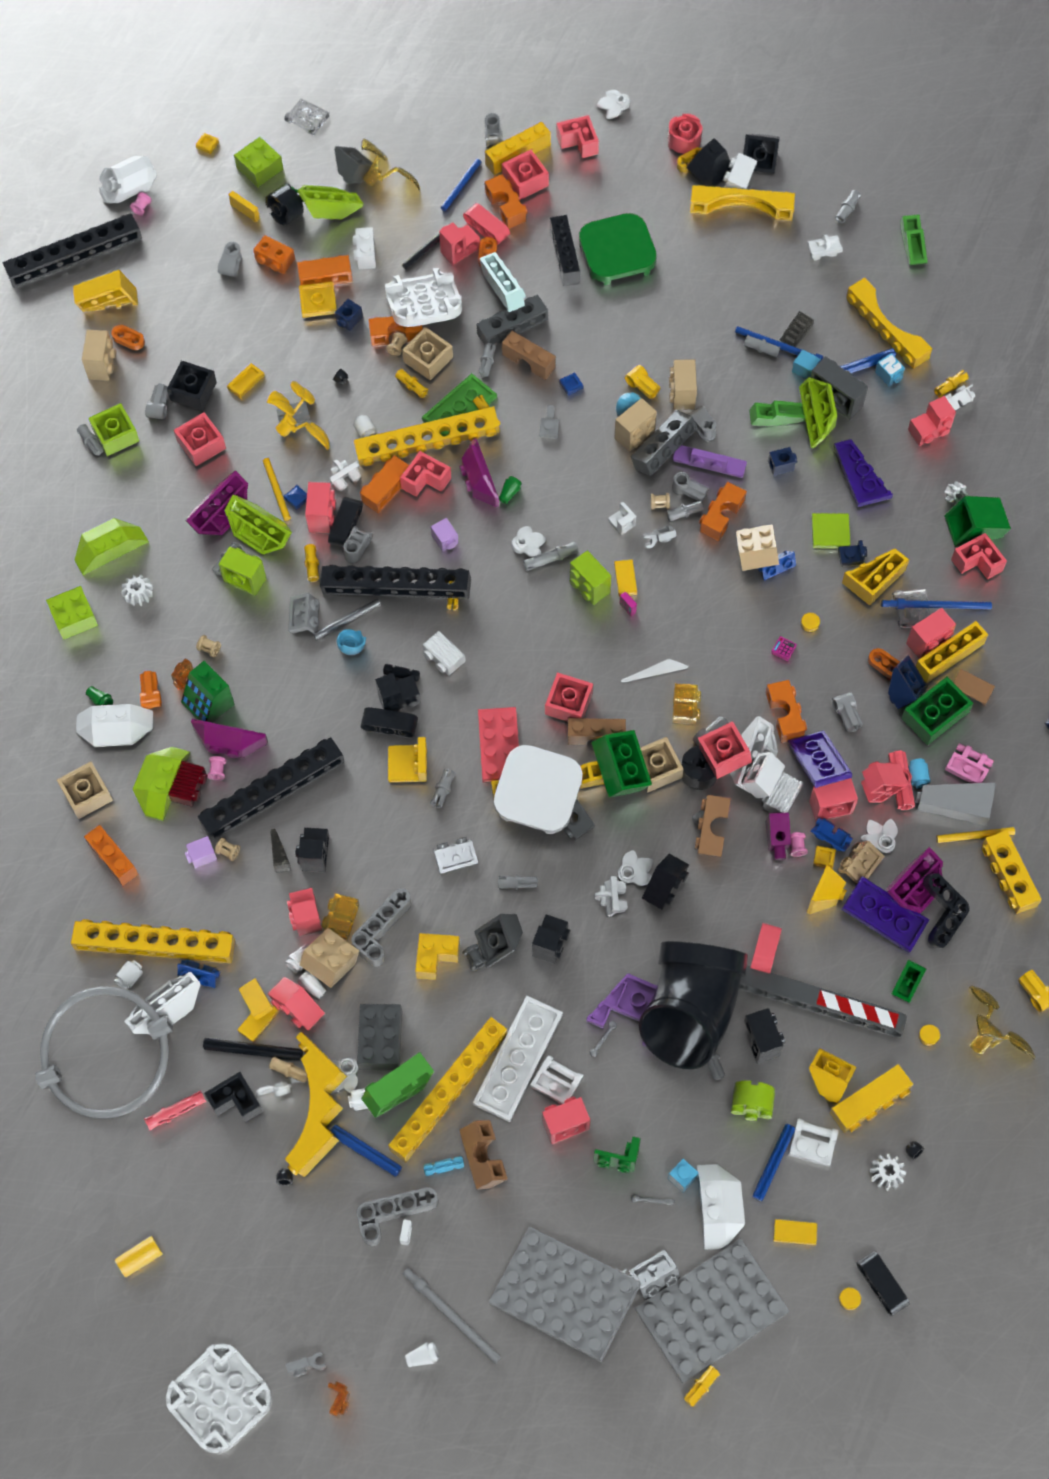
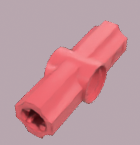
M898 750L889 753V762L901 764L909 784L895 794L897 809L903 811L914 808L915 802L911 785L912 775L908 769L906 752Z

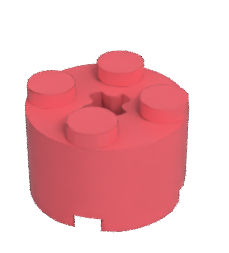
M686 113L671 119L668 129V147L670 149L685 154L694 148L700 147L703 127L698 117Z

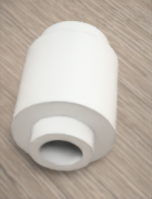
M360 415L355 419L353 426L361 438L377 434V429L369 416Z
M135 960L132 962L127 961L115 975L114 982L120 988L126 990L131 988L143 974L141 971L142 966Z
M365 1088L351 1091L352 1095L348 1096L350 1108L354 1107L355 1111L368 1109L361 1099Z

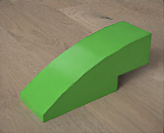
M920 214L902 216L900 226L909 264H927L924 231L921 229Z
M774 400L772 404L754 403L749 410L752 426H779L806 421L802 403Z

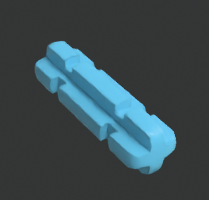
M457 1156L453 1160L449 1158L436 1161L435 1164L427 1163L423 1165L424 1173L426 1176L434 1175L435 1172L438 1174L451 1171L453 1168L460 1169L464 1167V1160L462 1156Z

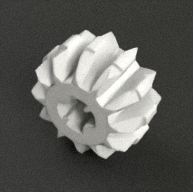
M133 575L131 580L126 578V583L122 584L123 590L121 592L122 596L125 597V601L127 603L131 602L133 606L137 603L142 606L144 601L149 603L148 598L153 597V585L150 583V580L142 575L138 578Z
M887 1154L886 1158L879 1155L878 1161L874 1160L872 1162L875 1168H871L870 1173L875 1174L872 1177V1181L879 1180L877 1187L880 1188L885 1184V1190H889L890 1185L897 1189L898 1183L902 1184L904 1182L901 1176H905L906 1171L901 1170L904 1167V1163L897 1164L899 1157L896 1156L891 1160L890 1154ZM887 1168L891 1170L889 1176L885 1174Z

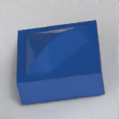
M296 485L284 495V499L297 510L306 503L307 493Z

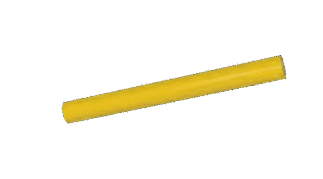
M264 458L263 464L284 521H289L291 517L270 459Z
M1009 827L936 835L937 843L987 838L1006 830L1009 835H1015V828Z

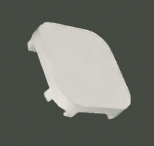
M433 268L432 275L401 280L399 275L393 276V281L385 284L386 299L393 320L401 326L414 327L456 318L462 312L461 295L458 293L454 282V275L451 272L444 273L440 272V268Z
M522 745L514 748L506 759L495 792L494 806L496 812L501 819L507 822L509 820L545 831V834L561 831L570 822L578 792L582 785L581 767L570 757L534 746Z
M226 1344L208 1347L201 1357L175 1381L170 1383L166 1395L169 1411L200 1447L214 1454L223 1453L232 1448L266 1415L272 1403L271 1390L266 1382L234 1347Z

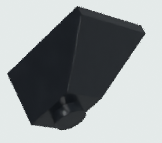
M746 134L743 155L757 161L754 171L775 173L780 137Z
M715 138L706 144L686 167L704 186L716 187L723 181L726 172H730L731 169L728 167L730 159L726 149Z

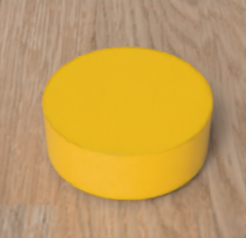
M815 613L803 615L801 627L805 631L814 632L819 628L820 618Z
M925 1025L919 1032V1039L924 1045L933 1046L940 1039V1031L934 1025Z
M846 1288L839 1295V1303L846 1310H855L861 1303V1295L854 1288Z

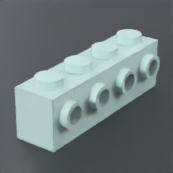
M496 252L479 258L484 277L508 312L525 306L524 298L526 296L524 290L520 288L517 280L513 278L510 270L506 268L503 260L498 257Z

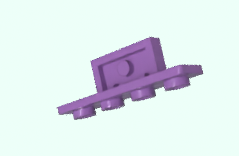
M683 445L675 451L673 461L740 478L743 477L747 461Z

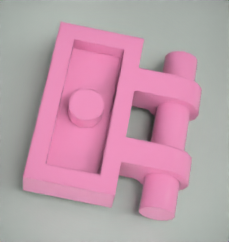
M959 743L956 750L961 752L962 755L954 752L945 770L969 783H982L989 771L983 765L985 764L991 768L994 760L988 758V755L984 753L980 754L972 750L973 747L969 745L965 746ZM969 756V757H971V758L977 760L978 763H976V762H974V761L968 759L967 757Z

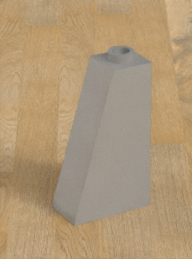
M996 783L923 785L921 792L917 791L915 803H918L917 810L986 826L991 815Z

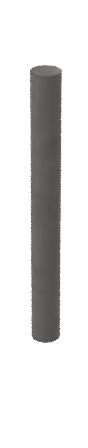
M375 599L313 634L315 640L317 641L380 606L379 599Z

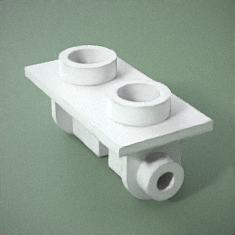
M963 385L955 390V395L952 396L950 393L945 396L954 410L960 408L957 401L964 406L974 400L975 393L969 389L973 385L968 387Z

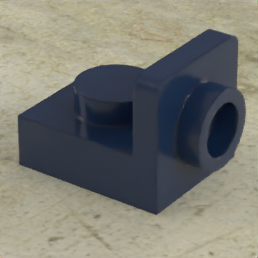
M858 540L857 545L839 547L838 549L841 567L861 565L868 555L867 547L863 545L862 540Z

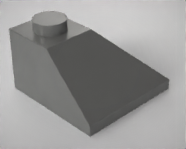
M335 146L334 148L338 173L348 184H360L378 168L376 164L356 148Z
M499 914L474 931L483 959L487 960L486 967L492 966L516 950L523 933L517 914Z

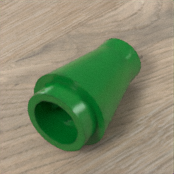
M513 476L505 479L499 500L504 504H508L521 489L522 482Z
M90 686L86 690V695L95 706L113 705V699L110 694L94 686Z

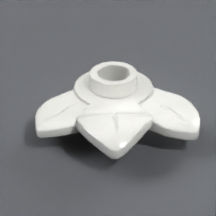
M610 90L606 92V97L600 99L597 107L607 110L606 118L612 119L620 115L622 110L629 107L630 98L627 94H620L617 90Z
M525 526L518 530L517 536L513 538L511 545L516 553H525L530 557L542 554L539 547L545 543L546 537L541 533H533L530 526Z
M889 819L882 826L873 820H868L866 827L868 834L861 836V840L870 841L882 853L892 852L896 845L895 837L898 834L895 822ZM887 842L889 846L885 847L882 843Z
M634 850L629 851L622 858V866L618 870V878L625 883L633 882L638 886L648 885L652 877L649 872L653 865V859L637 858ZM630 872L631 876L626 877L624 873Z
M349 1057L343 1058L341 1061L331 1060L347 1076L332 1093H337L343 1088L348 1093H351L358 1085V1078L356 1076L358 1071L357 1062ZM350 1065L352 1069L345 1071V1066Z
M284 1081L274 1084V1086H265L257 1090L258 1094L256 1097L274 1092L275 1097L291 1093L290 1088L292 1085H287V1082Z

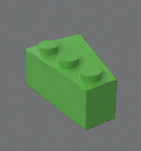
M419 1052L395 1070L383 1076L376 1083L372 1082L366 1086L361 1099L373 1116L377 1118L422 1092L433 1075L434 1070Z

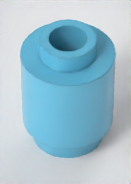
M924 759L911 760L908 767L912 775L911 785L917 789H922L923 785H928L931 782L928 764L925 763Z

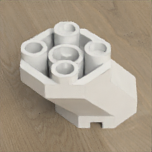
M133 156L111 168L103 169L99 177V182H102L99 192L104 202L120 203L139 192H148L156 179V170L153 169L149 157Z

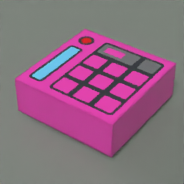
M627 592L622 593L619 604L630 616L636 614L637 603Z
M780 636L771 654L788 662L797 644Z

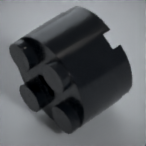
M288 183L280 186L265 198L266 207H270L272 211L270 215L280 225H287L304 213L303 200L299 193H296Z
M699 746L692 747L684 753L681 764L684 769L683 782L689 787L697 788L696 790H706L712 787L717 778Z

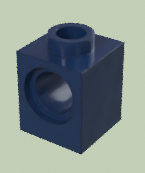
M347 299L335 312L338 326L351 331L363 318L362 307Z
M790 447L769 452L768 463L773 476L794 471L797 456L795 453H792Z

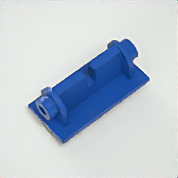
M785 550L783 553L778 554L779 565L757 568L759 572L762 571L763 580L795 567V552H787Z
M819 818L816 826L810 832L814 833L818 839L830 843L834 849L845 852L853 840L850 837L851 834L841 828H838L835 833L833 832L835 824L825 818Z
M188 959L182 960L181 963L177 964L178 977L191 972L201 985L216 988V978L218 979L220 976V971L216 967L204 965L200 970V963Z

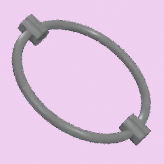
M100 986L80 991L68 998L57 1008L45 1027L40 1048L42 1070L35 1073L36 1081L41 1089L49 1087L58 1100L81 1115L93 1118H114L128 1114L150 1099L165 1075L169 1056L167 1034L173 1032L171 1020L167 1015L159 1017L147 1001L123 988ZM102 994L121 996L139 1005L151 1018L152 1021L147 1023V1029L153 1040L159 1038L161 1049L157 1073L147 1090L133 1102L112 1110L90 1109L71 1100L57 1085L58 1082L62 1081L59 1068L56 1064L52 1066L49 1064L50 1038L60 1017L72 1005L82 999Z

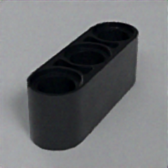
M349 497L343 498L330 530L328 543L341 547L344 546L353 527L357 525L362 512L363 501Z
M366 707L364 708L360 727L369 732L411 738L415 736L418 717L411 713Z
M876 1251L871 1252L856 1262L858 1269L889 1315L893 1316L910 1305L907 1296Z

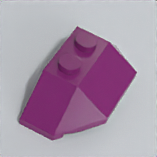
M477 437L473 438L461 458L462 465L459 466L462 477L465 476L467 480L465 481L466 489L471 491L473 498L491 506L499 507V496Z
M235 470L192 510L186 522L198 534L223 535L230 528L225 509L232 495L247 500L248 483Z
M196 719L191 720L195 733L205 749L211 754L218 755L221 753L226 754L230 758H245L268 743L265 733Z
M930 847L927 848L886 888L887 892L901 907L922 913L934 900V897L924 887V877L930 873H937L942 876L943 861Z

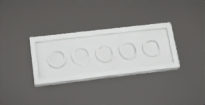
M526 996L473 1102L474 1106L511 1122L563 1016V1012Z

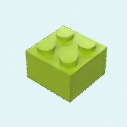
M258 137L234 154L236 168L257 188L284 170L281 155L261 137Z
M121 403L88 418L92 430L107 456L140 441L137 431Z
M229 546L219 562L224 582L255 596L267 579L262 560L258 556L246 554L240 548L235 549Z
M588 550L570 562V584L575 589L578 588L582 597L587 602L590 601L592 605H595L610 594L612 575Z
M81 586L46 599L63 640L98 626Z

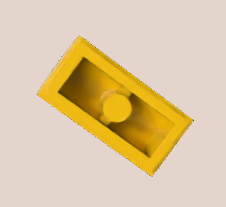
M150 1236L117 1257L115 1262L122 1274L127 1278L163 1254L154 1238Z

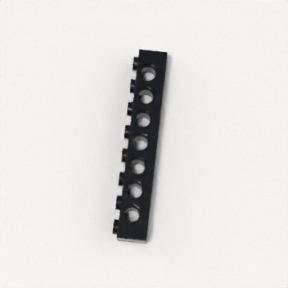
M132 213L2 263L13 288L140 240L142 236Z
M329 565L322 566L320 579L322 593L328 595L469 599L471 587L470 572L462 568L449 570L446 568L429 569L426 567L413 569L409 567L392 568L389 566L378 568L373 566L356 567L348 565L343 567Z
M331 737L327 740L323 739L318 742L317 746L304 750L295 759H289L278 769H272L261 779H255L246 788H240L234 795L221 799L212 808L204 809L197 816L200 824L211 841L344 763L343 754ZM318 756H325L322 760L316 759ZM304 765L308 766L307 769H305V770H300V767H301V766H304ZM286 775L292 776L288 780L283 779ZM269 785L275 786L272 790L266 789ZM252 795H258L257 799H250ZM236 805H242L238 810L233 809ZM219 815H225L221 820L216 819Z

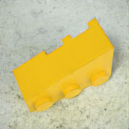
M120 270L73 286L74 303L83 312L104 310L105 306L116 305V308L122 307L121 304L132 303L133 306L138 305L136 287Z
M894 548L876 557L871 562L863 563L852 571L844 572L842 584L870 606L906 571L909 559Z

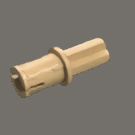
M277 1057L272 1058L269 1069L284 1074L285 1078L291 1077L303 1083L308 1080L306 1070L294 1066L293 1062L287 1063Z

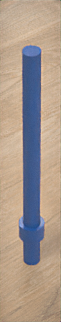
M736 327L735 333L745 337L749 335L760 340L765 339L766 342L781 347L780 350L797 356L802 351L799 348L742 327ZM816 353V355H815V354H812V355H814V356L820 358L821 360L823 359V355H820V354H817V353Z
M896 598V600H881V607H893L899 610H904L905 608L991 610L992 602L916 601Z

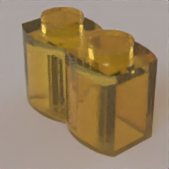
M675 684L672 724L695 725L696 720H700V709L697 708V702L701 701V691H698V685Z
M335 894L334 898L329 900L328 910L330 911L328 916L323 918L321 925L324 928L323 930L325 931L329 928L341 938L348 940L359 909V900Z

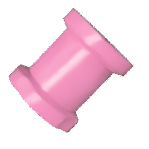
M139 192L136 201L131 203L130 208L135 214L143 215L144 209L152 200L147 194Z
M220 756L210 757V772L207 777L216 781L225 779L223 771L227 760Z
M796 832L790 834L792 849L790 855L793 857L806 855L808 850L804 844L805 833Z

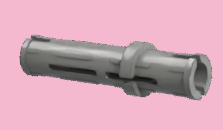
M574 541L565 546H557L551 551L523 560L525 569L529 571L556 560H564L569 555L579 553L578 547Z

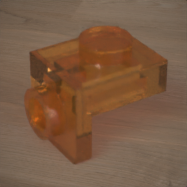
M185 658L182 662L178 663L171 674L173 685L179 690L185 689L186 679L189 672L193 670L192 663Z
M336 1381L335 1384L329 1382L327 1387L338 1393L329 1413L339 1419L341 1414L345 1415L349 1407L347 1400L350 1393L346 1391L347 1386Z

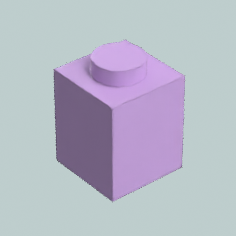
M447 518L431 526V535L442 551L452 549L458 544V534Z
M208 836L186 844L188 849L185 852L188 863L193 862L195 868L217 860Z

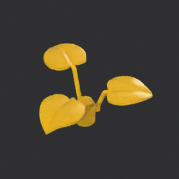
M292 381L290 384L292 390L301 397L300 402L293 409L289 400L278 391L271 392L267 398V403L275 405L285 412L283 419L275 427L277 432L286 437L291 431L295 433L298 429L305 427L328 450L329 438L322 428L313 422L310 424L305 422L296 427L295 424L297 422L293 418V415L304 400L310 405L315 402L313 394L298 382Z

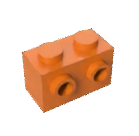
M266 235L262 237L253 249L255 260L262 265L269 266L275 272L285 274L295 261L294 249Z

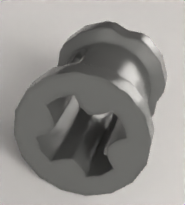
M478 944L471 945L462 952L470 962L472 971L483 967L487 963V960L483 959L478 950Z

